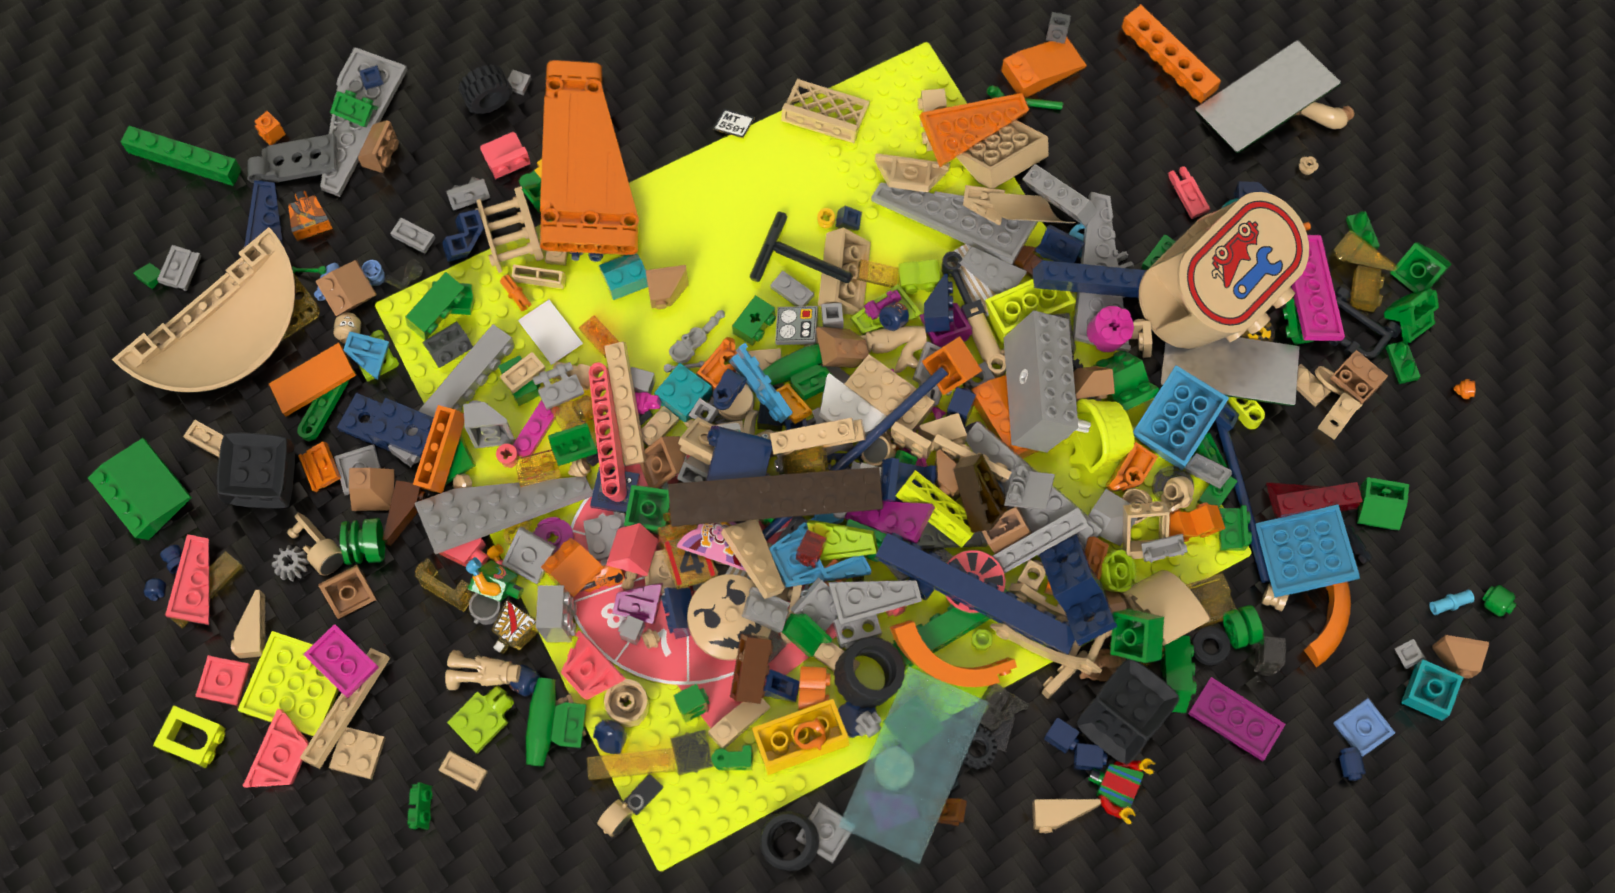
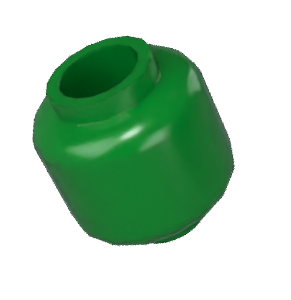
M1501 585L1491 586L1482 599L1485 601L1484 607L1497 616H1503L1505 613L1511 614L1517 605L1514 602L1515 594Z

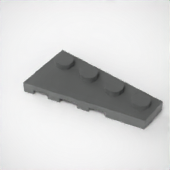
M964 520V523L969 526L968 520ZM929 522L917 543L922 549L960 547ZM982 531L974 532L963 547H986L988 543Z

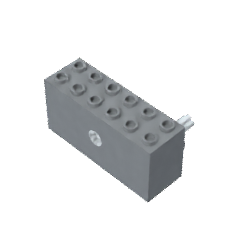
M1033 310L1004 337L1011 445L1047 453L1062 440L1067 439L1075 430L1088 433L1091 423L1077 417L1069 319Z

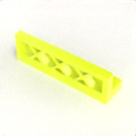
M916 470L896 494V497L903 502L933 504L935 509L928 522L961 548L974 534L971 533L970 527L964 523V520H968L965 509ZM914 479L922 485V488L917 487L912 481ZM930 494L936 495L939 501H935ZM947 507L954 509L955 514L949 512Z

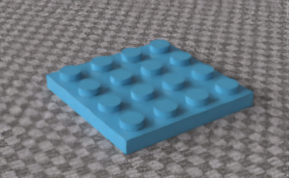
M1339 505L1255 524L1275 598L1360 579Z

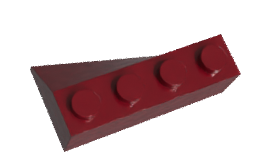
M1357 482L1330 487L1266 483L1275 519L1334 505H1339L1340 511L1357 509L1363 502Z

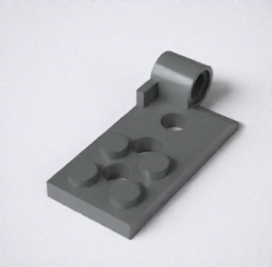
M334 134L267 146L262 149V157H251L248 159V180L254 183V180L277 183L336 172L337 139ZM316 153H321L317 159H313ZM302 156V159L295 163V159ZM284 159L282 165L276 166L279 160Z

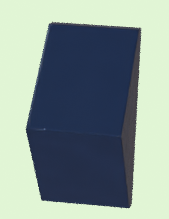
M769 669L764 687L765 696L796 702L800 681Z

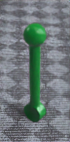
M291 266L293 274L295 272H319L323 275L327 272L324 266L319 268H295Z

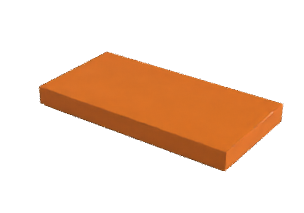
M337 343L272 381L269 385L282 413L288 416L353 378L356 374L340 343Z

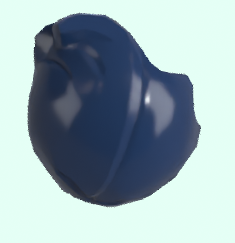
M613 720L598 722L593 733V738L597 739L599 748L610 754H620L627 737L624 727Z

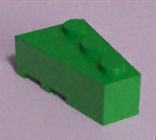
M445 272L405 316L407 326L422 339L427 340L437 329L439 323L451 313V308L455 303L459 304L465 297L463 294L465 292L464 286Z
M1181 636L1168 644L1162 645L1161 672L1163 681L1180 697L1178 704L1172 712L1186 713L1191 696L1196 693V681L1192 679V676L1195 674V663L1191 662V657L1194 655V645L1190 644V636Z

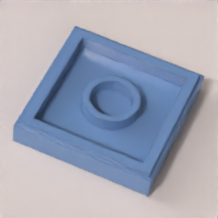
M1369 698L1333 723L1350 746L1358 748V752H1361L1362 757L1395 734L1394 730Z

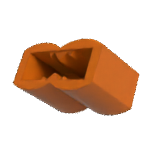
M801 666L798 711L829 700V695L825 694V688L830 686L831 673H826V668Z

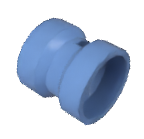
M368 260L362 265V270L372 286H378L384 282L385 273L379 262Z

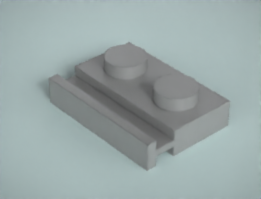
M172 245L157 279L158 282L187 291L201 258L200 253H194Z
M750 588L742 617L778 633L783 631L790 603L776 596L764 599L758 588Z

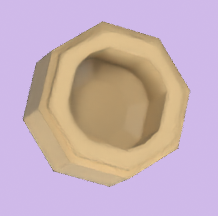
M457 474L453 478L454 489L472 487L471 478L467 474Z

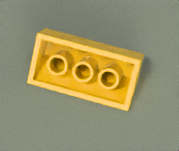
M834 699L752 728L768 775L849 746V738ZM818 718L825 728L826 742L821 747V750L817 748L810 750L799 748L794 740L796 729L800 724L813 722ZM808 727L800 731L798 738L802 744H808L817 737H821L822 734Z

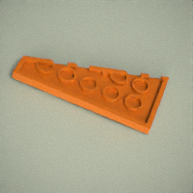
M1019 93L922 112L919 117L941 168L1025 115L1029 108L1023 94Z

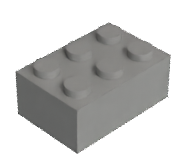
M564 585L538 586L536 629L546 642H572V636L576 635V623H573V615H577V603L574 602L573 597L570 596V592L566 590Z

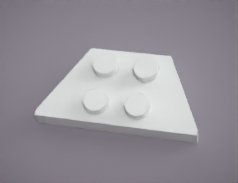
M830 373L827 375L819 416L823 420L832 422L847 418H853V421L862 419L865 434H868L887 417Z

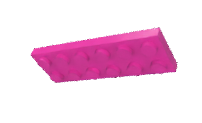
M1307 235L1309 241L1308 262L1303 274L1292 284L1303 339L1342 341L1345 334L1321 235Z

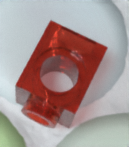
M807 530L797 549L796 560L804 566L815 568L825 549L827 538Z

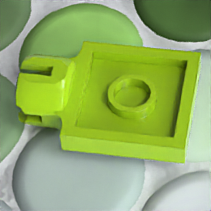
M498 686L494 687L485 696L477 692L447 722L475 753H479L508 723L504 715L514 704L511 696L508 697L506 695L507 692Z

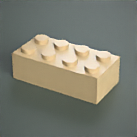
M871 355L864 359L844 384L885 416H888L917 389ZM925 395L897 423L915 432L933 410L935 401Z

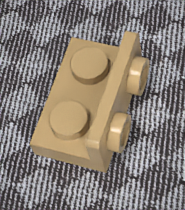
M1137 319L1133 322L1134 331L1130 339H1138V350L1143 352V358L1151 357V321Z

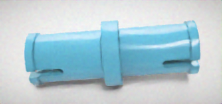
M1469 589L1455 595L1448 594L1443 599L1430 602V610L1435 615L1448 610H1457L1459 606L1474 602V595Z

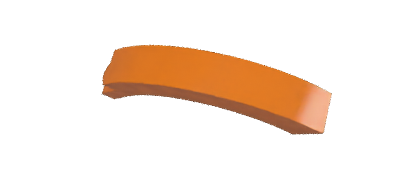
M908 620L890 627L898 647L917 668L931 677L949 684L963 687L989 686L1000 683L998 674L999 676L1010 674L1012 672L1011 669L1017 668L1015 659L1010 657L979 667L950 665L939 659L928 649L921 639L914 621Z

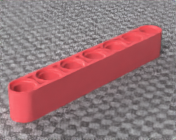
M594 363L589 369V381L602 491L612 501L620 502L625 499L627 488L609 371L604 364ZM604 371L603 375L598 378L599 373ZM606 390V393L600 397L601 393ZM608 409V413L603 416V412ZM611 428L610 433L605 435L606 430ZM613 448L612 453L607 455L608 450ZM615 467L614 473L609 475L610 470ZM618 487L616 493L612 494V490Z

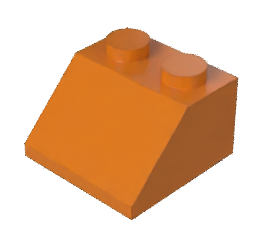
M572 538L564 542L541 566L543 571L556 585H564L573 597L604 568L581 544Z

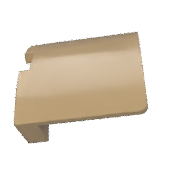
M1166 570L1158 571L1132 585L1126 592H1119L1125 602L1126 609L1164 617L1162 645L1172 642L1208 622L1210 619L1192 591L1177 576Z

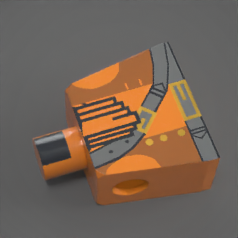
M299 191L295 194L296 202L290 203L288 207L291 230L297 241L333 229L315 196L308 197L305 191Z

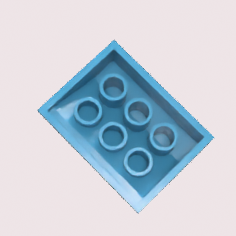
M1176 365L1134 429V436L1164 460L1183 470L1229 397Z

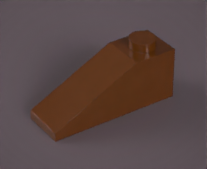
M396 481L383 535V541L386 545L391 546L418 513L415 503L426 499V492L423 488L410 482Z

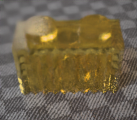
M1357 266L1352 278L1350 305L1358 310L1374 312L1377 306L1380 307L1382 295L1379 294V290L1382 289L1384 284V277H1381V269Z

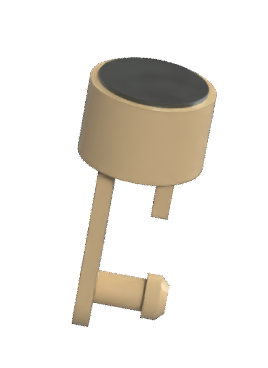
M297 513L295 518L298 522L293 528L288 530V535L291 538H297L299 536L298 533L304 528L317 542L313 547L305 545L303 548L308 554L307 560L320 575H329L335 572L344 562L341 549L332 539H326L308 518L301 513Z

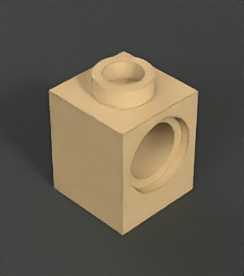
M1029 559L1017 584L1024 583L1037 592L1046 575L1043 563ZM1028 573H1036L1038 575V579H1030L1028 577Z

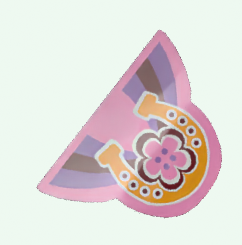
M735 522L699 524L696 530L687 533L677 544V547L746 571L721 534L723 528L735 525Z

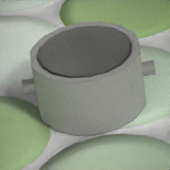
M475 593L470 599L469 610L475 619L474 623L492 624L500 618L503 612V605L501 601Z

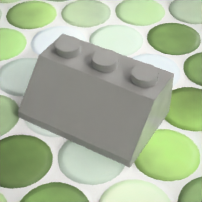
M471 401L469 404H463L465 429L475 449L514 444L515 437L505 417L485 402Z

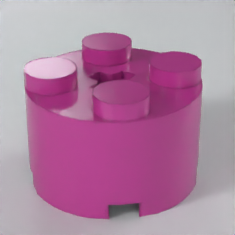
M1108 306L1100 310L1087 326L1089 341L1093 342L1097 349L1102 352H1113L1119 349L1132 337L1134 331L1130 312L1117 306Z

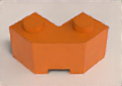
M1202 503L1197 505V509L1191 512H1181L1179 509L1170 512L1169 537L1183 534L1184 542H1187L1189 538L1197 536L1204 538L1225 529L1218 505Z

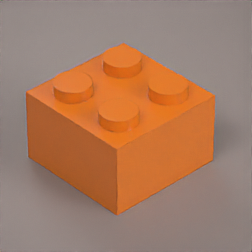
M960 336L922 360L930 375L935 373L940 367L948 373L937 384L943 395L982 371Z

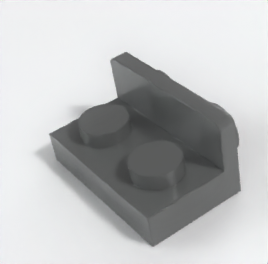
M458 322L453 323L422 342L439 368L473 348L468 336Z

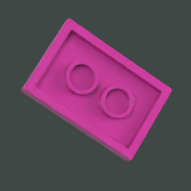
M335 624L303 654L347 698L379 668Z

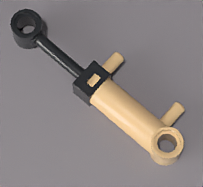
M948 252L943 257L941 272L948 274V277H953L965 304L961 307V311L972 327L971 335L983 362H986L995 378L1001 377L1006 371L1005 350L999 349L985 317V313L988 312L987 306L983 305L980 299L972 302L960 275L962 265L959 262L962 260V257L957 252ZM953 262L956 264V266L951 267L947 263ZM992 364H999L1001 368L994 369Z

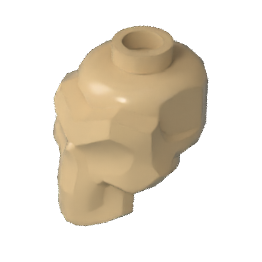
M1179 476L1173 477L1166 482L1164 493L1161 495V502L1166 503L1169 512H1174L1190 505L1194 493L1191 480L1187 477Z

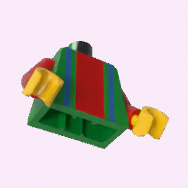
M1133 760L1129 764L1117 761L1109 764L1105 773L1094 768L1092 769L1088 780L1099 785L1096 795L1108 814L1120 819L1123 818L1129 825L1132 823L1127 817L1129 815L1136 816L1135 812L1131 809V805L1144 775L1142 771L1149 775L1154 773L1151 769H1147L1148 765H1155L1152 760Z

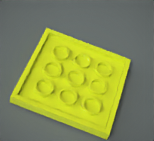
M272 631L238 711L272 722L277 709H282L301 733L313 737L330 712L339 689L303 655L313 644Z

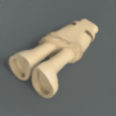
M453 650L447 661L449 668L477 669L478 672L446 670L445 680L449 690L458 689L461 682H476L486 687L510 684V682L519 681L521 667L520 665H513L510 661L505 662L486 656L480 657L478 655L475 659L465 658L462 652Z

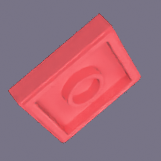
M208 656L196 697L239 706L251 665L249 663Z

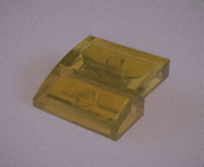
M1223 573L1186 585L1193 594L1198 596L1201 605L1210 618L1208 622L1199 626L1198 629L1223 621L1224 612L1236 609L1230 596L1231 590Z

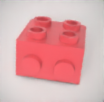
M514 132L488 142L480 148L495 179L531 164L525 147H522Z

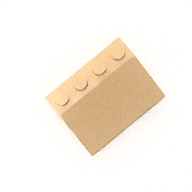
M1015 120L956 158L979 183L994 189L1048 157V136Z

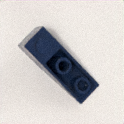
M944 274L924 303L926 332L950 331V322H954L953 310H950V308H953V296H949V294L953 293V283L948 281V274Z

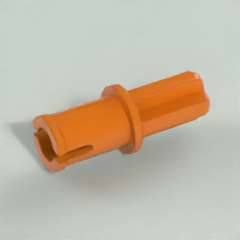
M510 275L503 276L500 283L509 293L508 297L514 300L521 311L527 310L526 305L530 307L531 302L523 294V289L517 286Z

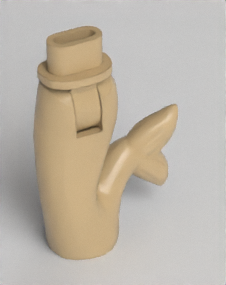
M903 326L896 331H889L883 328L870 333L866 332V335H860V337L866 340L868 353H871V349L873 353H887L907 343L901 351L895 373L902 372L907 366L916 368L919 361L913 356V353L923 349L927 342L925 326Z

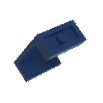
M896 458L882 460L880 478L882 501L903 502L896 497V494L915 470L935 484L937 479L936 466L923 467L899 462V459ZM914 479L912 481L917 487L922 488V485ZM930 494L931 497L935 500V495Z

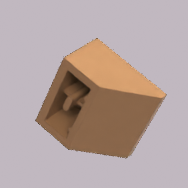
M383 121L372 125L358 155L362 167L383 173L385 168L390 165L391 155L397 149L399 143L390 121Z
M1356 350L1330 379L1362 405L1383 384L1388 376Z
M1092 366L1075 370L1076 402L1081 398L1087 400L1088 397L1104 399L1107 398L1108 394H1115L1113 369Z
M1013 507L1002 515L992 530L982 531L990 548L996 554L1030 535L1032 531L1020 508Z

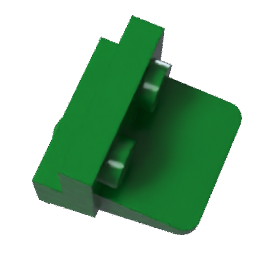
M1427 288L1394 301L1384 311L1386 319L1400 322L1403 341L1410 343L1435 324L1433 312L1439 308L1437 291Z

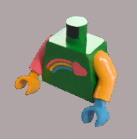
M500 544L493 545L487 551L489 558L494 559V561L491 560L482 566L480 560L474 557L466 565V570L473 574L468 589L470 591L502 601L508 596L519 599L524 588L516 585L517 574L502 565L503 559L501 560L499 555L503 553V548Z

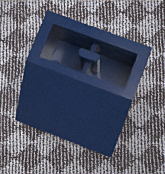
M664 588L665 595L661 596L665 614L669 613L666 616V621L670 634L674 633L675 639L691 636L687 624V612L692 599L690 588Z

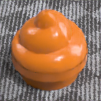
M1465 379L1454 387V391L1464 399L1475 397V381Z

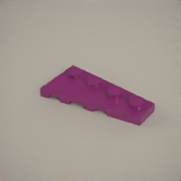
M882 501V510L847 512L844 518L847 522L851 519L885 534L896 533L902 536L903 540L917 544L935 507L933 504Z

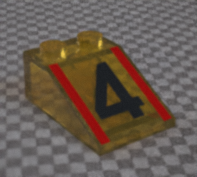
M667 525L657 528L660 547L676 589L706 582L711 578L717 577L712 559L677 547L679 541L687 533L696 530L698 525L674 527Z

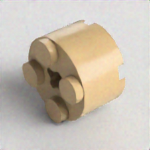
M625 679L606 691L604 705L611 720L618 722L623 727L638 726L646 718L649 712V699L644 688L638 682ZM627 700H630L631 705L624 707L623 702L626 703Z

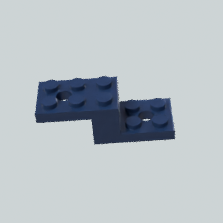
M356 393L337 428L339 431L390 451L388 446L391 445L421 458L434 417L387 398L384 399L383 403ZM370 415L368 422H360L362 416ZM414 427L418 429L415 435H408L409 429Z
M1077 534L1039 554L1053 595L1066 613L1078 646L1118 627L1103 586L1091 569ZM1094 616L1092 621L1087 622L1090 617Z

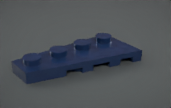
M254 180L244 248L268 227H270L283 245L275 183Z

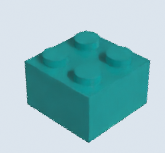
M679 363L654 392V395L659 396L662 402L661 406H665L685 423L693 419L689 414L699 398L707 402L713 393L710 384Z
M1422 659L1414 667L1401 703L1442 721L1450 716L1463 677Z

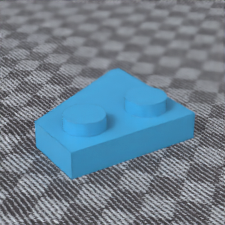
M349 331L343 350L372 377L378 380L389 347V341Z

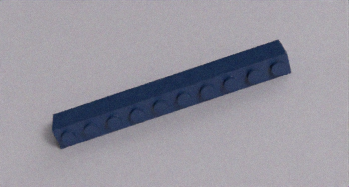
M896 533L886 534L874 559L1000 624L1007 625L1017 633L1049 649L1069 654L1075 641L1069 622L1064 621L1062 623L1056 620V616L1047 611L1042 613L1036 610V605L1027 601L1023 603L1017 600L1018 597L1011 592H1001L998 590L999 587L991 582L984 583L980 581V577L972 572L966 574L960 570V566L952 562L947 564L941 561L939 555L932 552L928 554L922 551V547L918 544L904 542V538Z

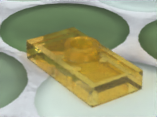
M862 259L859 261L857 280L890 288L897 285V267Z

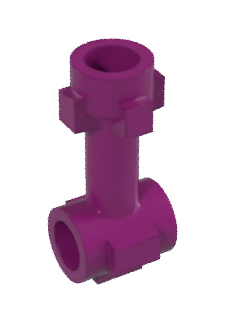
M897 290L887 292V297L878 303L872 300L865 304L864 308L867 316L875 320L879 317L882 308L892 302H899L901 296Z

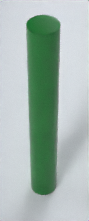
M1024 98L1027 106L1062 110L1063 102Z

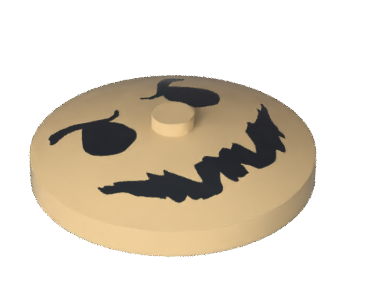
M720 575L706 581L694 593L688 607L687 624L694 642L708 655L721 660H736L741 633L768 638L771 629L742 617L746 599L750 593L749 589L752 587L757 588L752 580L740 575Z

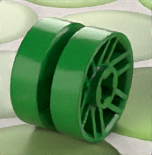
M1246 605L1238 610L1233 609L1223 613L1224 628L1231 645L1235 649L1245 647L1248 643L1252 645L1263 641L1264 634L1261 620L1252 605Z

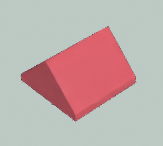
M640 523L619 528L606 565L647 576L658 539Z

